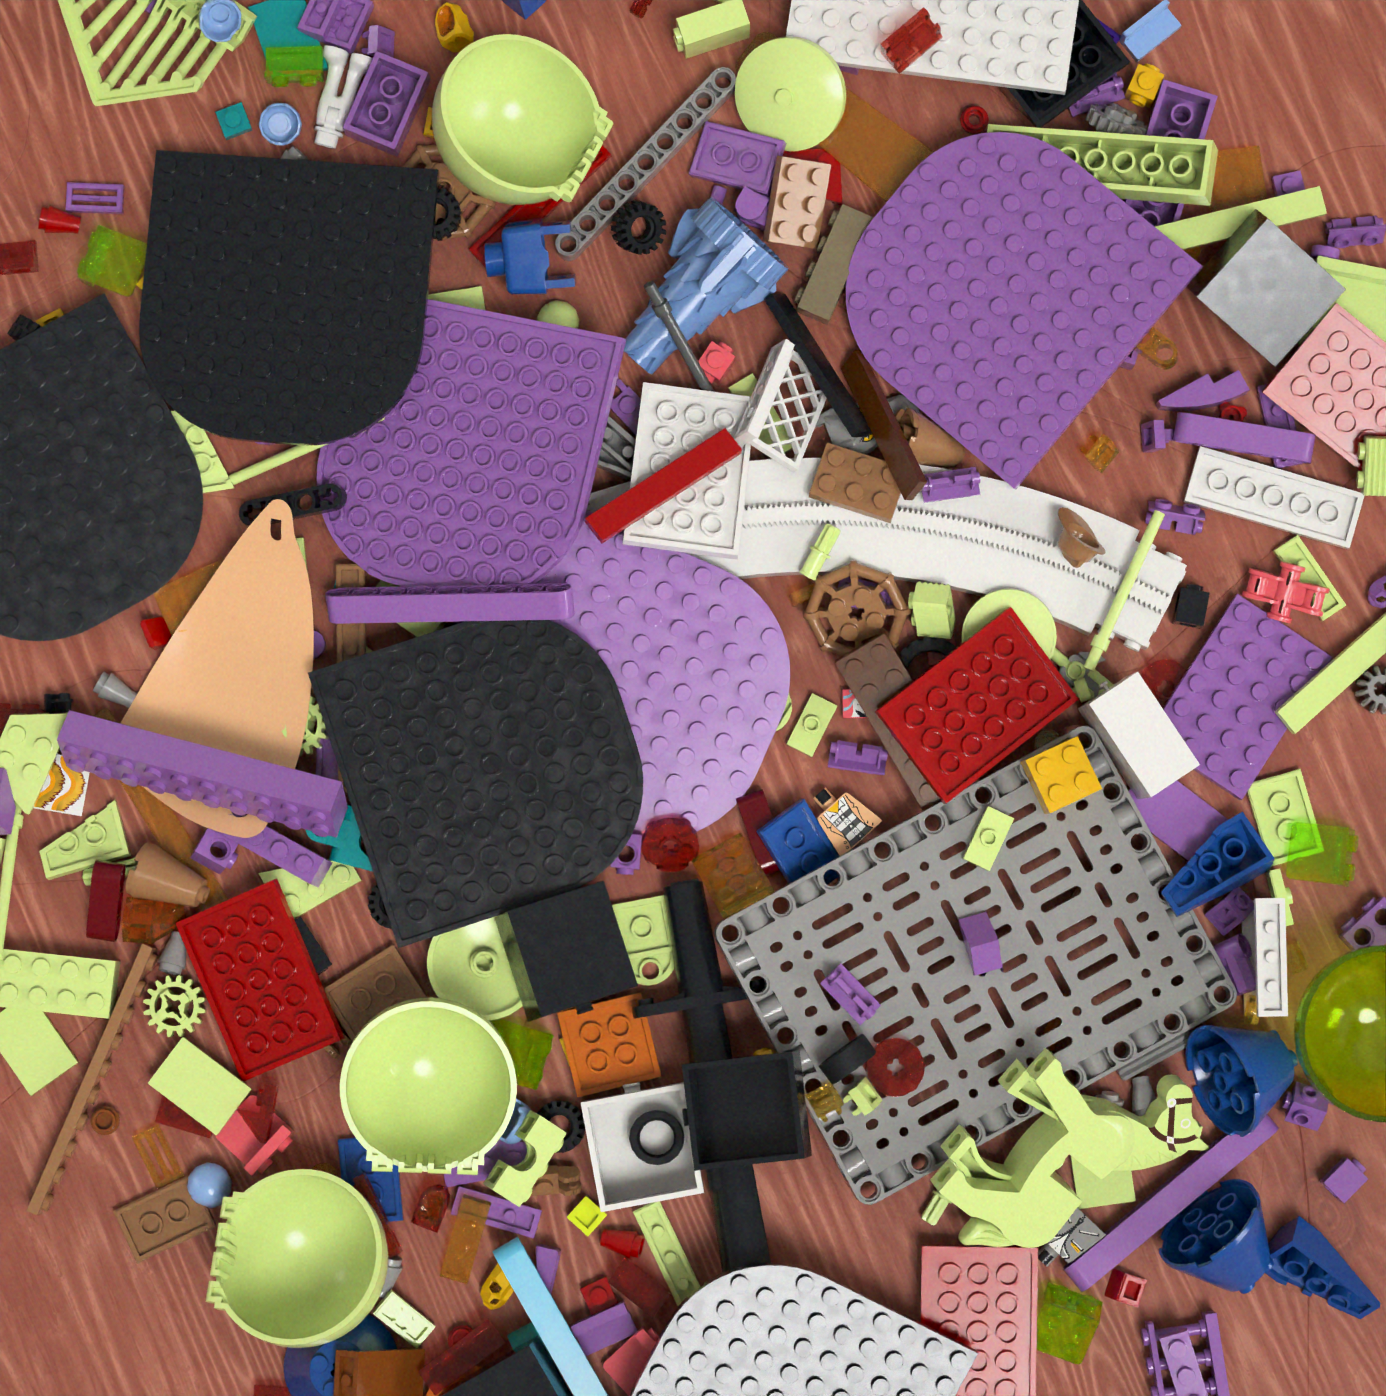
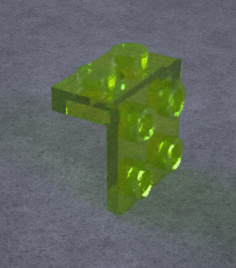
M98 225L96 232H93L89 239V249L86 257L82 258L79 263L77 277L83 284L94 287V285H97L125 297H130L135 290L145 265L147 243Z
M1302 822L1293 823L1291 826L1286 876L1292 880L1349 887V881H1353L1355 876V864H1351L1352 853H1356L1358 849V836L1355 835V830L1349 827Z
M503 1019L489 1021L503 1037L511 1053L515 1066L517 1085L537 1090L539 1082L543 1077L544 1065L551 1051L554 1035Z
M1048 1282L1044 1291L1042 1308L1037 1317V1350L1074 1364H1081L1099 1325L1103 1302L1096 1300L1090 1295H1082L1064 1286Z

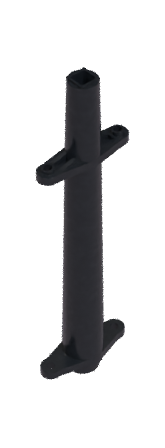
M697 878L669 883L663 890L679 994L659 1003H654L653 998L637 1000V1006L632 1007L633 1019L682 1011L690 1063L733 1058L723 1004L747 1000V997L741 987L723 986L703 881H699ZM763 979L753 980L749 983L750 989L755 993L761 992L765 985ZM753 1164L706 1169L722 1273L748 1264L762 1262L771 1264Z

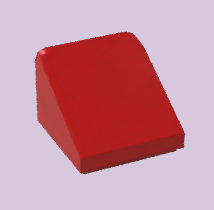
M164 617L140 621L150 648L157 650L168 644L172 635Z
M1113 1269L1105 1296L1138 1308L1147 1280Z

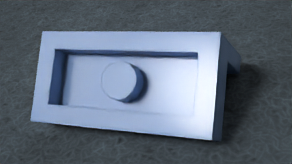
M1163 0L1122 33L1119 42L1136 62L1140 61L1181 28L1180 22L1168 9L1170 4L1168 0Z

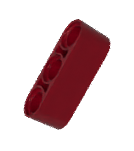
M763 789L736 798L761 876L780 871L756 832L773 819Z
M102 860L95 861L91 877L86 928L87 938L110 942L117 941L123 902L125 864Z

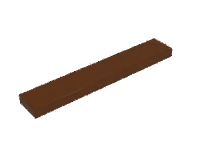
M855 350L841 367V370L904 500H913L925 486L927 480L869 362L861 350Z

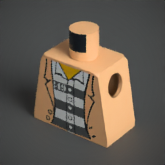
M825 787L813 798L824 810L816 819L839 856L850 851L882 822L877 815L847 792L839 799H836Z

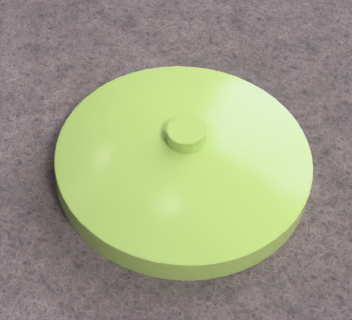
M779 37L758 46L743 61L735 82V102L739 116L749 132L785 141L786 147L784 151H801L819 144L837 128L845 110L846 86L838 64L824 48L800 37Z
M495 917L432 938L427 955V972L432 989L438 998L466 1005L479 1012L489 1021L505 1018L523 1007Z

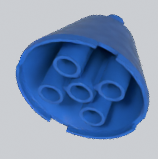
M1204 1025L1195 1029L1190 1034L1186 1045L1187 1071L1192 1070L1196 1086L1192 1087L1194 1094L1213 1124L1230 1136L1237 1134L1240 1137H1244L1257 1128L1293 1082L1294 1067L1298 1065L1296 1054L1292 1050H1288L1275 1030L1268 1032Z
M1230 1179L1221 1181V1187L1209 1192L1206 1190L1165 1225L1160 1236L1163 1240L1162 1248H1159V1254L1162 1260L1175 1270L1230 1292L1240 1291L1241 1294H1246L1254 1288L1255 1282L1273 1267L1274 1261L1270 1256L1258 1191L1251 1183L1245 1180Z
M368 1314L353 1330L332 1342L306 1348L287 1347L284 1357V1377L290 1395L333 1396L336 1350L397 1349L392 1335L378 1319Z

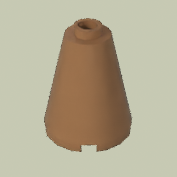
M906 408L907 410L900 409L895 413V417L919 465L953 468L963 461L965 456L964 446L944 429L911 408Z
M146 842L141 847L134 859L138 862L135 870L130 869L127 876L125 889L127 894L135 898L192 907L205 903L210 892V888L207 887V880L156 844Z

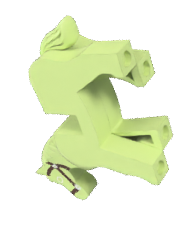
M1044 1048L1028 1068L1016 1058L998 1079V1082L1008 1093L1044 1112L1018 1140L1004 1164L991 1162L980 1156L974 1139L959 1124L940 1146L949 1159L930 1181L938 1192L971 1216L958 1235V1239L962 1244L991 1247L1018 1245L1025 1248H1035L1051 1241L1082 1202L1066 1181L1055 1172V1170L1063 1165L1065 1158L1069 1154L1097 1177L1103 1179L1113 1170L1134 1171L1146 1169L1174 1160L1188 1150L1206 1151L1209 1147L1200 1138L1203 1127L1192 1117V1091L1177 1075H1165L1159 1080L1157 1084V1099L1151 1102L1143 1116H1137L1107 1099L1080 1094L1070 1080L1064 1076L1060 1061L1052 1052Z

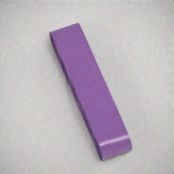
M1178 412L1173 441L1311 464L1316 435Z

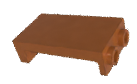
M400 1347L399 1349L336 1350L333 1396H423L425 1349Z

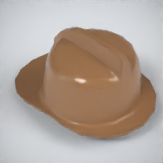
M1062 507L1058 510V516L1063 525V530L1058 540V547L1061 549L1064 558L1073 567L1079 568L1084 563L1089 562L1096 554L1104 555L1106 553L1082 517L1068 508Z

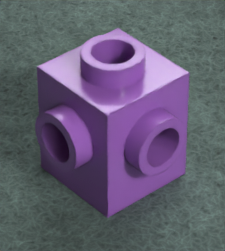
M1296 1082L1292 1092L1287 1091L1283 1099L1282 1108L1286 1109L1284 1121L1318 1131L1327 1113L1330 1092Z

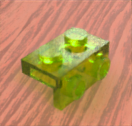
M266 47V71L264 75L267 83L272 84L273 87H287L289 83H300L304 87H313L317 85V82H324L323 47Z

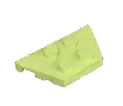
M68 712L55 714H11L0 737V768L7 770L13 798L28 815L31 814L60 750L57 738Z

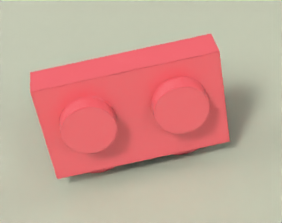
M250 1095L236 1110L220 1133L216 1135V1138L246 1165L244 1169L253 1176L258 1172L262 1175L273 1164L270 1158L277 1151L282 1153L293 1142L290 1136L295 1131L256 1095Z
M643 1325L603 1364L604 1370L628 1396H630L636 1379L659 1338V1334L652 1327L647 1330Z

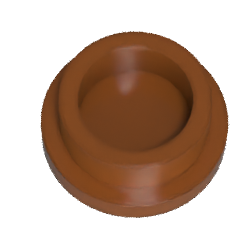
M99 1107L91 1115V1126L98 1134L109 1135L119 1127V1114L112 1107Z

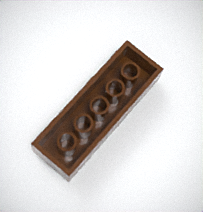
M883 631L836 659L835 664L924 811L941 800L875 713L878 708L914 681L886 631Z

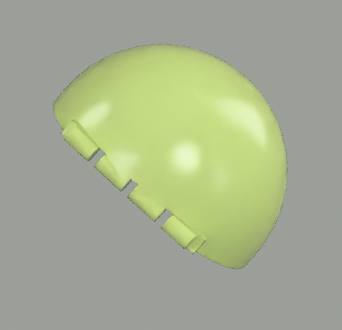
M512 34L488 36L469 44L461 50L443 73L438 83L432 106L434 139L438 151L450 172L472 192L483 198L508 205L535 204L551 198L557 202L560 198L566 202H571L580 187L579 183L585 178L614 123L606 117L608 112L599 107L595 93L583 73L565 55L539 40Z
M433 997L416 998L396 1003L368 1021L356 1035L347 1051L340 1078V1099L345 1119L356 1139L367 1150L366 1161H372V1171L393 1172V1165L398 1166V1172L422 1173L424 1171L433 1174H451V1168L457 1167V1174L478 1175V1165H484V1154L497 1143L510 1122L517 1093L513 1059L498 1030L489 1020L472 1008L456 1001Z
M295 1169L273 1174L258 1181L245 1192L233 1191L232 1197H223L220 1218L227 1219L226 1223H218L215 1241L217 1249L213 1253L210 1276L216 1277V1281H209L205 1302L214 1303L215 1309L226 1311L236 1324L254 1337L288 1348L314 1347L332 1342L353 1330L366 1318L376 1304L385 1284L388 1269V1246L382 1223L376 1211L359 1191L332 1174L312 1169Z

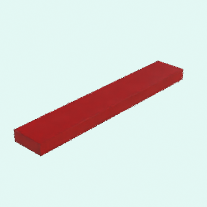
M603 145L592 162L585 178L579 183L580 186L612 157ZM551 198L535 204L515 205L469 248V252L486 268L485 243L502 242L501 233L507 223L543 218L544 220L564 200L560 198L557 202Z
M724 428L586 517L585 523L600 543L603 544L740 455L742 449L727 429Z

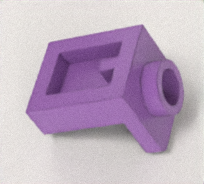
M1301 170L1271 178L1275 197L1305 190Z
M1238 887L1210 908L1204 915L1224 936L1250 915L1254 910V902Z

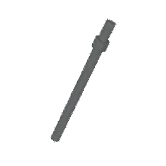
M654 281L646 283L644 288L653 303V311L658 318L662 319L701 390L715 392L671 313L672 307L668 300L662 297Z

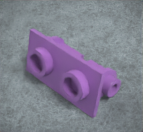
M1117 74L1113 75L1070 106L1069 110L1072 117L1088 112L1091 105L1099 104L1103 106L1104 104L1108 105L1125 99L1122 90L1124 87L1122 78L1118 77Z
M1376 215L1357 217L1355 227H1352L1350 218L1331 219L1330 222L1325 223V233L1328 234L1326 246L1346 248L1348 246H1372L1383 243L1386 224L1383 225V218H1377Z
M976 467L924 474L927 483L921 489L924 503L980 495V474L976 472Z
M1166 499L1148 500V510L1152 513H1146L1145 524L1149 523L1154 510L1165 514L1159 529L1170 530L1171 522L1177 521L1175 532L1192 535L1202 533L1203 522L1199 520L1205 521L1206 518L1205 511L1200 510L1199 506L1194 504L1172 505V502Z
M837 740V742L831 741L828 767L885 775L888 751L883 749V746L863 744L862 751L857 750V743Z
M841 963L820 983L859 1025L870 1019L881 1006Z

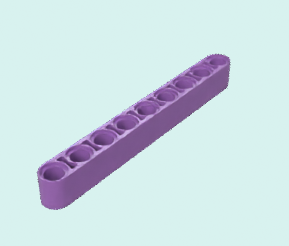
M567 583L335 588L325 592L328 619L330 623L335 624L561 620L575 615L572 586Z
M1267 1114L1257 1128L1244 1137H1240L1237 1134L1230 1136L1223 1133L1208 1146V1150L1200 1152L1104 1232L1106 1235L1072 1262L1067 1263L1063 1268L1065 1273L1081 1292L1090 1288L1276 1133L1279 1127Z

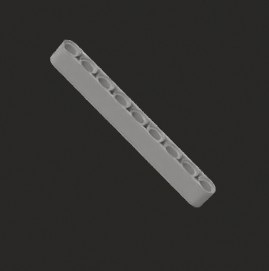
M726 67L714 70L571 221V232L562 233L557 236L555 245L557 254L564 261L577 259L610 225L613 216L617 217L619 215L616 212L618 208L625 209L623 204L630 203L700 130L705 122L733 95L736 77L732 70ZM722 77L729 79L731 82L730 86L724 89L719 88L715 84ZM700 98H707L712 104L706 109H701L696 105V102ZM682 118H688L693 124L688 129H681L677 126V122ZM661 139H670L673 142L672 147L667 150L659 148L657 144ZM642 159H650L654 163L653 167L649 170H642L638 164ZM624 179H630L634 182V187L631 190L625 191L619 187V183ZM603 200H612L615 203L614 208L610 211L602 210L599 206ZM585 220H592L596 226L592 231L587 232L580 228L581 223ZM566 240H572L576 243V248L571 252H565L561 249L562 243Z

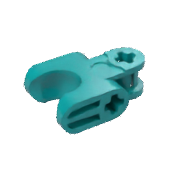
M348 805L337 838L329 835L321 837L315 835L310 830H306L311 840L332 846L329 860L373 872L368 855L361 846L362 836L352 806Z

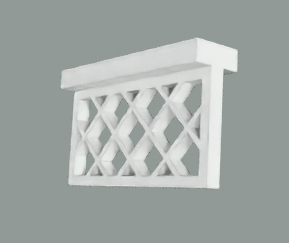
M784 339L771 347L734 440L742 446L746 443L752 445L784 467L795 472L800 466L827 398L822 390L815 391L810 377L812 374L800 355L793 350L795 344ZM790 360L798 364L801 371L800 375L792 376L789 367ZM803 378L808 393L799 395L794 380ZM787 382L792 397L783 399L779 387L782 383ZM810 397L813 411L806 414L801 399ZM794 401L799 416L790 418L785 403ZM778 406L782 421L773 422L770 414L771 407ZM800 420L804 433L803 436L796 437L791 422ZM784 424L789 440L780 442L775 427ZM762 430H769L773 444L767 445L758 439ZM791 443L795 454L793 460L785 456L782 448L783 445Z

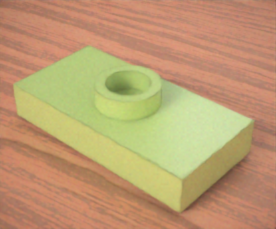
M812 693L786 745L812 757L837 705Z
M987 806L962 859L990 871L1014 818Z
M1280 868L1267 871L1265 874L1271 898H1285L1286 926L1294 925L1289 904H1293L1290 888H1285Z
M392 1289L372 1311L375 1316L415 1348H418L436 1327L434 1323Z

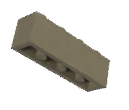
M842 204L840 211H833L828 223L832 227L829 236L823 235L817 251L821 253L817 263L812 261L805 277L810 278L806 288L800 287L794 302L798 304V313L823 324H829L846 285L849 265L855 247L874 217Z

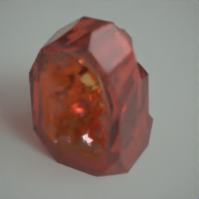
M436 1184L427 1187L422 1192L411 1223L433 1232H439L450 1203V1193L447 1186Z

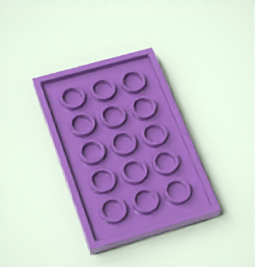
M1236 594L1164 705L1163 710L1200 765L1193 770L1238 800H1242L1287 730V727L1276 715L1275 711L1330 662L1332 656L1278 620L1266 617V612L1239 594Z

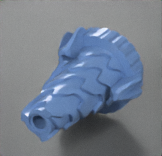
M710 197L699 209H687L683 214L668 251L671 257L679 259L663 276L666 280L658 290L662 297L668 300L672 307L671 313L685 339L688 341L696 333L702 334L719 315L724 317L729 310L735 314L764 301L771 293H775L776 282L789 268L741 220L713 197ZM650 299L648 307L634 321L637 326L626 337L624 352L652 375L678 348L662 319L658 318L653 311V303Z

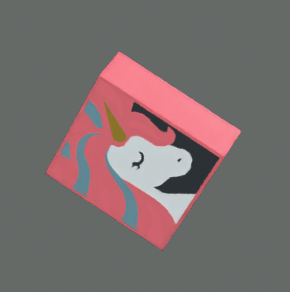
M843 689L842 719H868L851 689Z

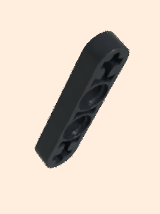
M324 484L244 502L240 507L239 517L244 524L250 526L259 514H256L254 519L248 517V513H251L253 509L264 510L275 499H281L289 505L293 520L341 509L347 501V494L338 485ZM332 492L338 494V497L334 498L333 503L327 500L320 501L319 496L323 498L329 497ZM305 495H310L312 498V505L308 510H302L300 507V500ZM271 518V524L281 522V520Z

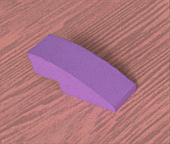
M1239 370L1216 383H1213L1209 374H1206L1160 399L1155 406L1157 410L1164 411L1200 410L1230 402L1247 394L1250 389Z

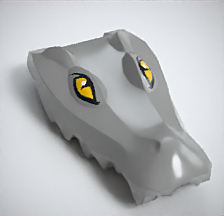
M903 394L887 399L894 415L898 410H907L906 408L914 409L920 413L919 408ZM833 407L820 414L815 428L825 425L832 444L865 455L878 447L872 433L867 437H851Z

